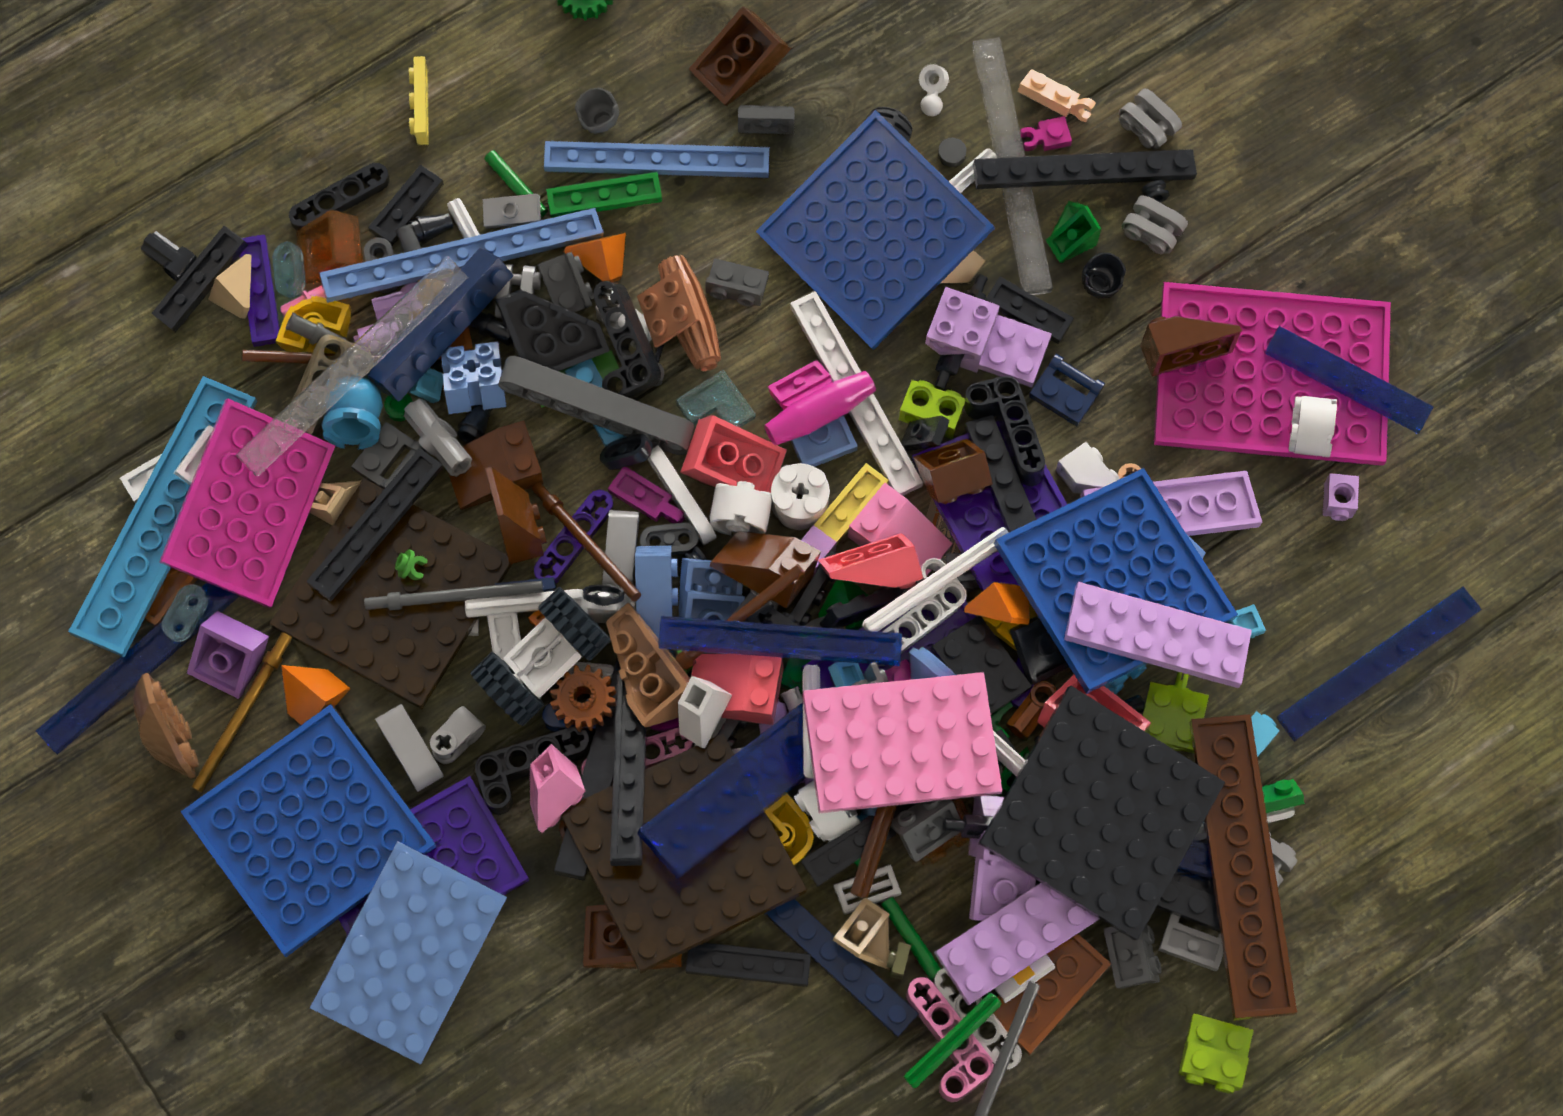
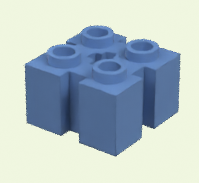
M498 341L475 344V350L467 351L464 350V346L449 347L441 355L448 414L472 411L471 406L483 405V410L506 407L505 391L498 386L503 371Z

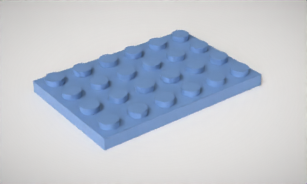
M397 841L310 1009L421 1064L507 897Z

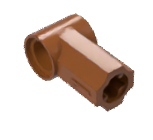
M1047 681L1035 684L1029 695L1006 723V727L1018 738L1027 741L1039 725L1037 721L1045 704L1038 702L1035 694L1043 692L1050 698L1057 691L1056 687Z

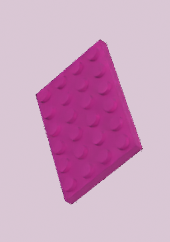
M227 398L224 401L159 562L265 607H272L335 445Z

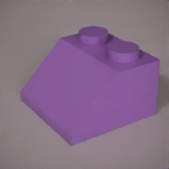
M217 611L200 625L187 674L239 699L263 659L269 636Z

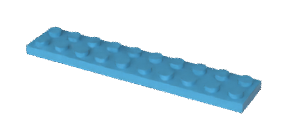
M202 377L68 631L72 636L125 657L171 567L159 561L190 487L189 484L176 476L174 472L205 428L209 425L214 428L224 401L227 398L254 409L257 403L255 397L207 377Z

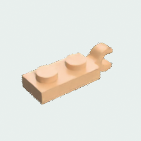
M1032 69L1020 83L1017 91L1065 117L1071 113L1083 122H1087L1091 116V113L1085 111L1084 108L1091 111L1096 104L1089 98L1078 99L1080 94Z

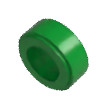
M406 393L399 402L387 396L384 402L387 416L394 421H405L404 409L410 402H413L411 396Z

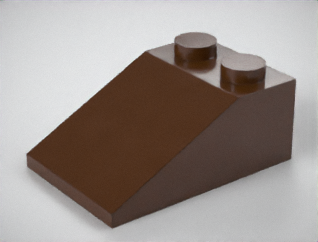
M743 6L692 64L689 70L725 106H728L770 73L791 48L756 13Z
M1162 316L1153 319L1147 325L1140 347L1153 377L1233 353L1242 330L1238 325L1178 316L1166 319V317Z
M524 420L495 429L462 446L472 458V466L465 473L457 477L450 475L448 472L460 510L493 500L485 469L488 467L494 468L523 490L532 488L538 482L544 484L542 472Z
M485 468L509 563L513 564L544 556L541 544H545L547 541L543 526L537 527L535 522L541 520L537 503L531 504L528 492L494 468Z
M737 531L710 562V567L760 594L796 564H799L805 573L771 599L787 608L813 577L821 551L796 537Z
M606 905L586 906L583 966L586 968L638 969ZM682 954L651 969L682 967Z

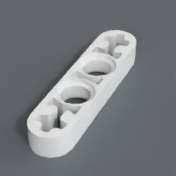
M657 445L652 449L648 461L668 493L672 495L677 507L684 512L683 516L686 521L698 532L699 541L702 545H706L717 538L716 534L662 449Z
M943 968L936 974L935 986L958 1016L963 1019L967 1015L960 1008L963 997L959 994L955 1000L951 998V995L956 992L951 986H943L942 983L945 981L943 975L947 974ZM979 998L976 1000V1003L979 1004L983 999ZM993 1013L986 1021L992 1022L995 1025V1036L992 1039H985L981 1036L979 1028L973 1035L995 1064L1000 1049L996 1046L992 1050L989 1045L998 1041L1002 1035L1006 1038L1008 1032ZM1018 1044L1012 1055L1014 1061L1012 1063L1009 1062L1007 1069L1017 1066L1021 1060L1022 1054Z

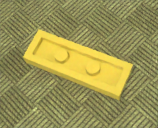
M425 56L414 57V67L409 68V82L414 84V92L409 93L410 110L414 109V118L409 119L410 134L415 135L417 145H429L428 69Z
M865 463L816 521L814 526L838 544L847 534L849 525L884 483L888 484L889 480Z

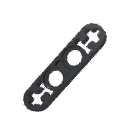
M371 163L295 204L289 211L292 227L299 232L309 231L384 190L390 180L387 168L380 163ZM376 173L378 176H381V180L376 181L372 179L371 175ZM361 179H364L365 184L367 183L368 188L364 189ZM349 185H356L360 189L355 196H347L344 193L345 188ZM331 198L335 201L331 209L324 210L319 207L323 199ZM312 206H315L316 212L318 214L317 216H315L314 211H312ZM302 213L307 217V220L302 222L301 219H298V214Z

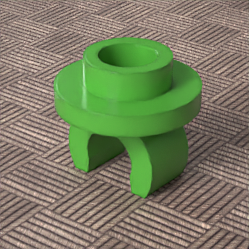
M410 549L404 554L401 553L395 564V570H398V577L405 579L408 576L413 580L423 578L424 574L418 573L414 565L416 563L423 566L427 564V559L422 556L415 557L414 551Z

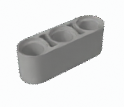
M610 510L605 554L634 585L639 512ZM603 571V585H612L619 587L612 580V578L605 571Z
M402 704L375 719L417 792L444 777Z

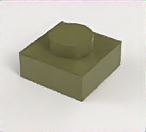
M899 942L897 950L891 949L886 966L892 968L890 977L902 980L911 945Z

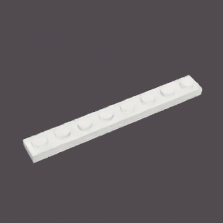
M816 291L790 303L792 312L821 364L831 375L832 382L861 372ZM871 394L852 409L849 414L884 477L889 480V486L904 496L922 487L923 481L874 394Z

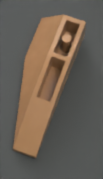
M149 673L143 674L133 696V708L138 721L142 743L157 761L190 779L195 778L194 768L199 767L195 750L191 749L188 742L189 739H192L188 721L185 722L183 714H179L177 706H174L172 699L168 698L166 690H162L160 682H155Z

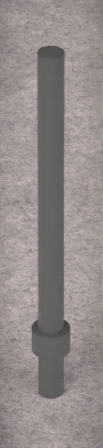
M532 581L411 594L391 592L388 593V596L365 598L364 604L366 610L380 608L400 610L402 606L541 593L543 592V582Z
M1029 981L974 1116H988L1041 986L1035 982Z

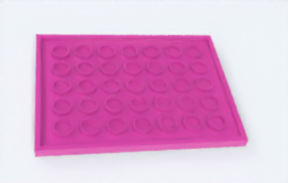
M1164 282L1162 286L1161 317L1164 316L1167 319L1178 316L1238 325L1241 327L1242 332L1233 353L1158 375L1154 445L1384 466L1387 461L1391 302ZM1310 396L1337 399L1335 429L1331 440L1332 450L1330 457L1294 454V452L1288 451L1295 397Z

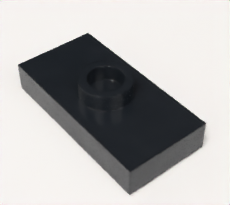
M941 415L910 421L901 441L902 446L906 451L940 446L949 425V420Z

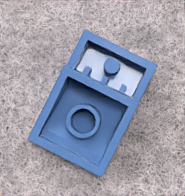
M682 558L679 590V643L681 651L684 649L689 650L726 621L745 599V596L742 595L743 584L710 567L712 560ZM732 630L704 653H739L740 644H737L739 634Z

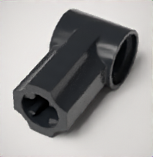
M157 231L150 233L144 239L143 245L140 248L142 253L162 266L166 274L176 282L197 259V256L183 246L179 248Z

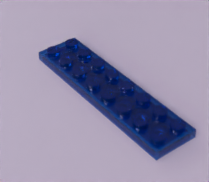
M803 702L638 830L637 834L677 879L682 877L806 778L804 776Z

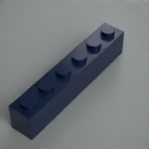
M479 248L375 361L370 372L366 374L381 392L399 402L514 275L498 256Z

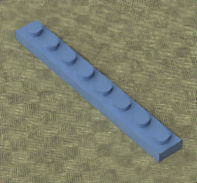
M545 141L544 171L616 174L658 172V175L769 178V147Z

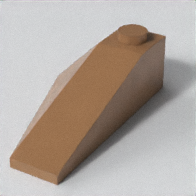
M628 602L610 617L606 624L614 653L617 654L621 668L619 670L620 677L625 683L627 703L641 724L646 728L679 718L678 702L690 677L635 608Z

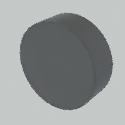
M947 138L939 145L938 158L945 166L957 167L965 160L966 146L958 138Z

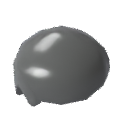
M600 87L589 89L580 95L575 104L579 122L588 132L594 134L603 133L616 125L619 107L609 91Z

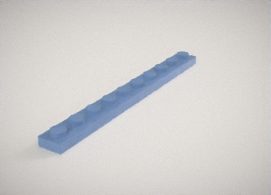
M592 208L320 272L319 278L326 301L329 303L418 282V280L430 279L458 272L479 248L498 256L502 261L603 238V230L596 209Z

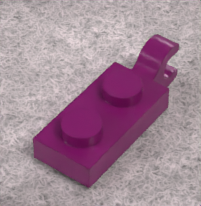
M623 467L608 487L610 494L655 522L659 520L661 515L671 524L683 523L685 520L684 512L670 504L673 500L671 494L627 467Z

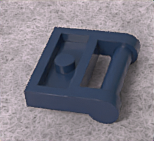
M1055 354L1031 390L1029 397L1077 427L1101 393L1105 383L1099 379L1095 381L1063 361L1064 357ZM1056 371L1061 372L1090 390L1087 396L1054 377Z

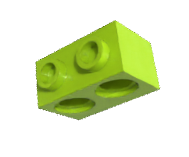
M911 380L900 409L899 421L909 424L910 421L942 415L949 420L944 437L953 439L964 411L966 399L962 398L955 391L937 389L927 381L920 380L917 382ZM920 398L925 400L927 404L917 406L913 403V400ZM943 408H949L954 412V414L950 416H945L940 412V410Z

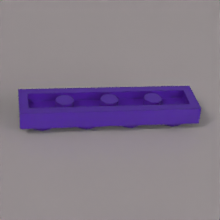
M265 234L242 238L248 246L240 254L239 258L245 254L251 255L248 320L253 347L274 344L280 330L267 238Z

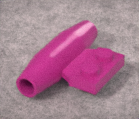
M815 360L768 386L770 395L783 411L764 425L765 431L775 446L808 435L849 413L876 391L874 382L866 371L832 382L831 375L818 360Z

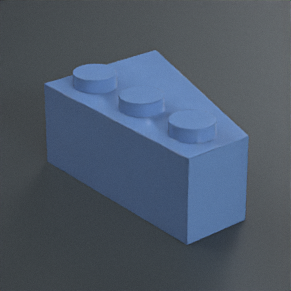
M672 545L636 546L635 582L636 588L641 593V597L636 601V611L663 644H673V635H679L678 617H673V606H678V588H672V577H677V559H672Z

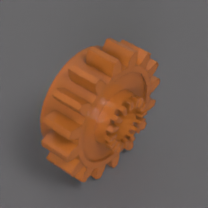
M575 665L574 673L570 674L567 671L564 674L565 679L563 681L559 679L555 683L558 690H551L550 694L556 700L550 703L552 709L557 710L555 713L558 720L565 718V727L569 728L573 724L579 732L582 727H588L590 731H593V725L599 724L603 726V719L606 716L612 717L613 714L610 707L616 706V699L611 696L616 694L614 686H610L612 681L609 676L602 678V669L598 668L592 673L590 665H586L584 671H580L579 667ZM581 694L591 695V698L586 703L576 701Z

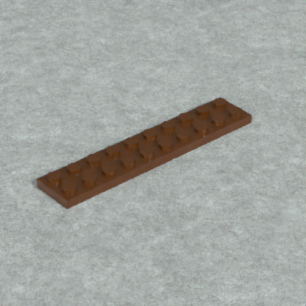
M1251 714L1191 719L1189 723L1195 763L1225 781L1204 820L1233 1020L1295 1015L1297 1013Z

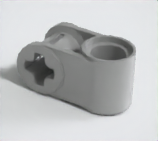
M464 706L459 707L431 737L430 746L436 761L442 764H449L455 761L471 744L478 740L483 734L486 725ZM441 744H443L444 746L450 744V748L448 750L444 747L440 749L439 746Z

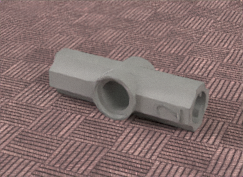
M419 398L406 406L404 417L420 436L418 440L420 445L428 453L437 457L450 475L457 477L465 473L472 466V458L455 438L457 433L453 427L439 418L423 399Z

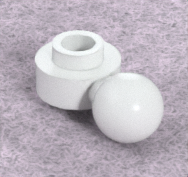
M936 64L927 65L919 75L920 86L927 91V95L921 101V110L927 116H936L941 112L943 103L938 93L945 90L949 82L947 71ZM939 76V81L934 84V78Z

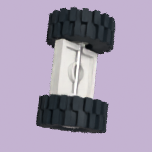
M558 587L538 606V609L545 618L503 658L504 660L494 652H491L470 672L481 688L514 721L522 726L544 706L540 697L578 662L582 655L591 661L611 641L603 629L561 587Z

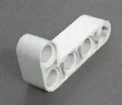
M937 558L926 560L921 567L923 579L918 580L917 583L919 584L927 578L925 570L931 569L936 572L946 564ZM957 578L878 634L867 649L869 661L871 663L876 662L878 666L889 664L957 612L966 599V590ZM944 593H953L957 598V603L946 601ZM925 609L930 610L934 614L935 620L928 621L924 619L921 611ZM898 628H908L912 633V637H902ZM891 640L893 645H891L886 653H878V647L883 648Z

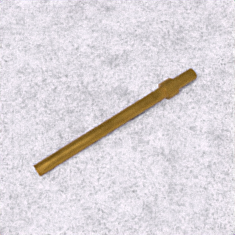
M282 632L271 652L267 651L262 660L263 666L191 787L196 791L202 793L272 672L278 670L283 661L281 657L292 640L290 635Z

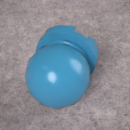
M350 375L340 377L333 384L325 403L327 414L322 421L323 437L329 443L339 448H344L345 444L359 445V449H365L378 442L381 431L379 416L383 403L380 390L370 379Z

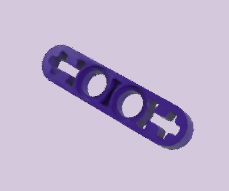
M604 490L593 491L572 516L576 522L586 520L591 524V528L587 532L591 539L609 517V511L613 510L611 495ZM604 499L606 508H598V510L595 512V518L598 520L595 521V519L591 516L592 512L595 510L594 501L596 500L600 502ZM565 526L546 549L544 556H541L534 566L536 579L544 578L542 577L541 569H548L553 564V559L550 557L552 555L557 561L552 568L554 575H546L545 578L554 577L556 584L583 551L584 547ZM561 543H570L573 546V552L568 556L559 555L557 547Z

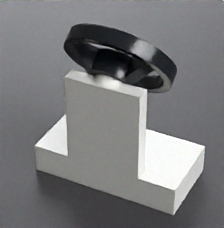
M591 585L581 590L583 603L580 607L597 623H606L610 617L628 602L634 608L636 607V601L632 602L621 588L616 586Z

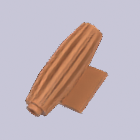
M683 255L668 257L659 263L660 281L637 296L654 347H660L677 335L694 368L701 369L703 372L713 370L717 367L718 361L721 360L716 325L702 286Z

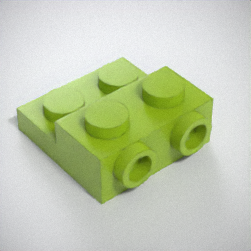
M1194 1013L1191 1018L1178 1075L1185 1076V1081L1191 1084L1203 1085L1204 1082L1216 1085L1215 1089L1223 1093L1233 1094L1234 1090H1241L1249 1061L1248 1053L1254 1030Z

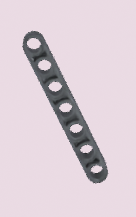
M517 356L507 357L498 386L508 393L626 437L642 433L652 442L653 447L658 445L662 450L676 455H685L687 453L695 427L692 422Z

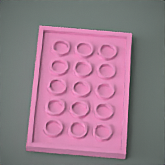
M984 672L803 691L802 696L819 813L1001 794L1002 785Z

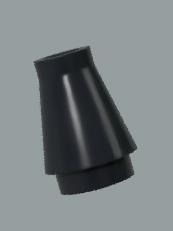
M449 213L418 216L409 222V224L413 225L418 242L423 244L447 230L453 229Z
M475 405L472 411L458 424V437L464 442L470 443L485 435L493 409L483 410V405Z

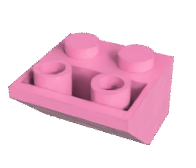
M552 744L530 764V805L537 828L543 833L548 827L556 825L561 815L571 805L575 806L582 799L585 792L577 766Z

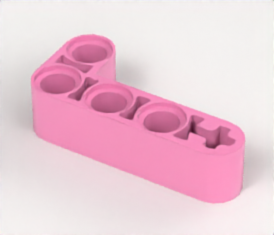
M918 977L910 983L906 993L907 1001L919 1013V1018L939 1042L962 1019L931 980L925 977ZM916 987L919 990H927L925 997L930 1004L933 1000L937 1001L930 1006L928 1011L924 1010L928 1004L922 996L918 998L914 996ZM943 1011L948 1017V1022L944 1025L936 1024L932 1020V1013ZM973 1034L966 1039L967 1047L965 1049H956L950 1055L956 1066L942 1077L939 1085V1092L946 1101L957 1102L985 1082L992 1073L993 1061ZM974 1060L982 1061L986 1066V1073L982 1075L974 1074L970 1069V1063ZM957 1079L962 1085V1091L958 1094L950 1093L946 1088V1081Z

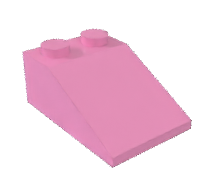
M886 483L881 486L849 525L848 538L859 546L902 533L914 545L920 568L926 560L931 558L941 560L953 544L907 498ZM925 570L926 575L928 576L932 570Z

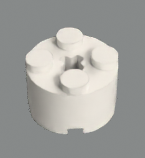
M1310 396L1295 397L1288 451L1294 452V454L1330 457L1332 450L1331 440L1335 429L1337 399Z
M802 463L786 465L780 469L771 486V509L784 526L795 530L811 528L827 510L830 489L824 472L814 466ZM797 495H803L802 499H797Z
M746 481L737 482V486L723 483L716 484L710 513V525L715 531L730 536L732 531L765 534L772 506L771 493L755 490V485Z
M814 781L799 789V794L794 796L800 809L813 818L809 824L817 837H821L823 842L826 840L831 842L861 823V820L856 817L858 815L856 810L819 813Z

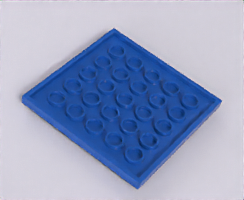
M875 110L756 232L874 350L995 227Z
M1144 468L997 538L994 542V546L1086 694L1147 663L1064 640L1074 590L1078 582L1225 623L1234 620L1238 615Z
M331 704L181 811L182 815L285 957L289 956L368 898L397 841L424 855L437 847Z

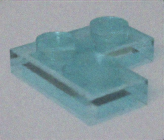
M724 370L676 399L678 408L686 419L693 424H696L699 419L705 418L715 411L722 420L739 428L756 418L755 412Z

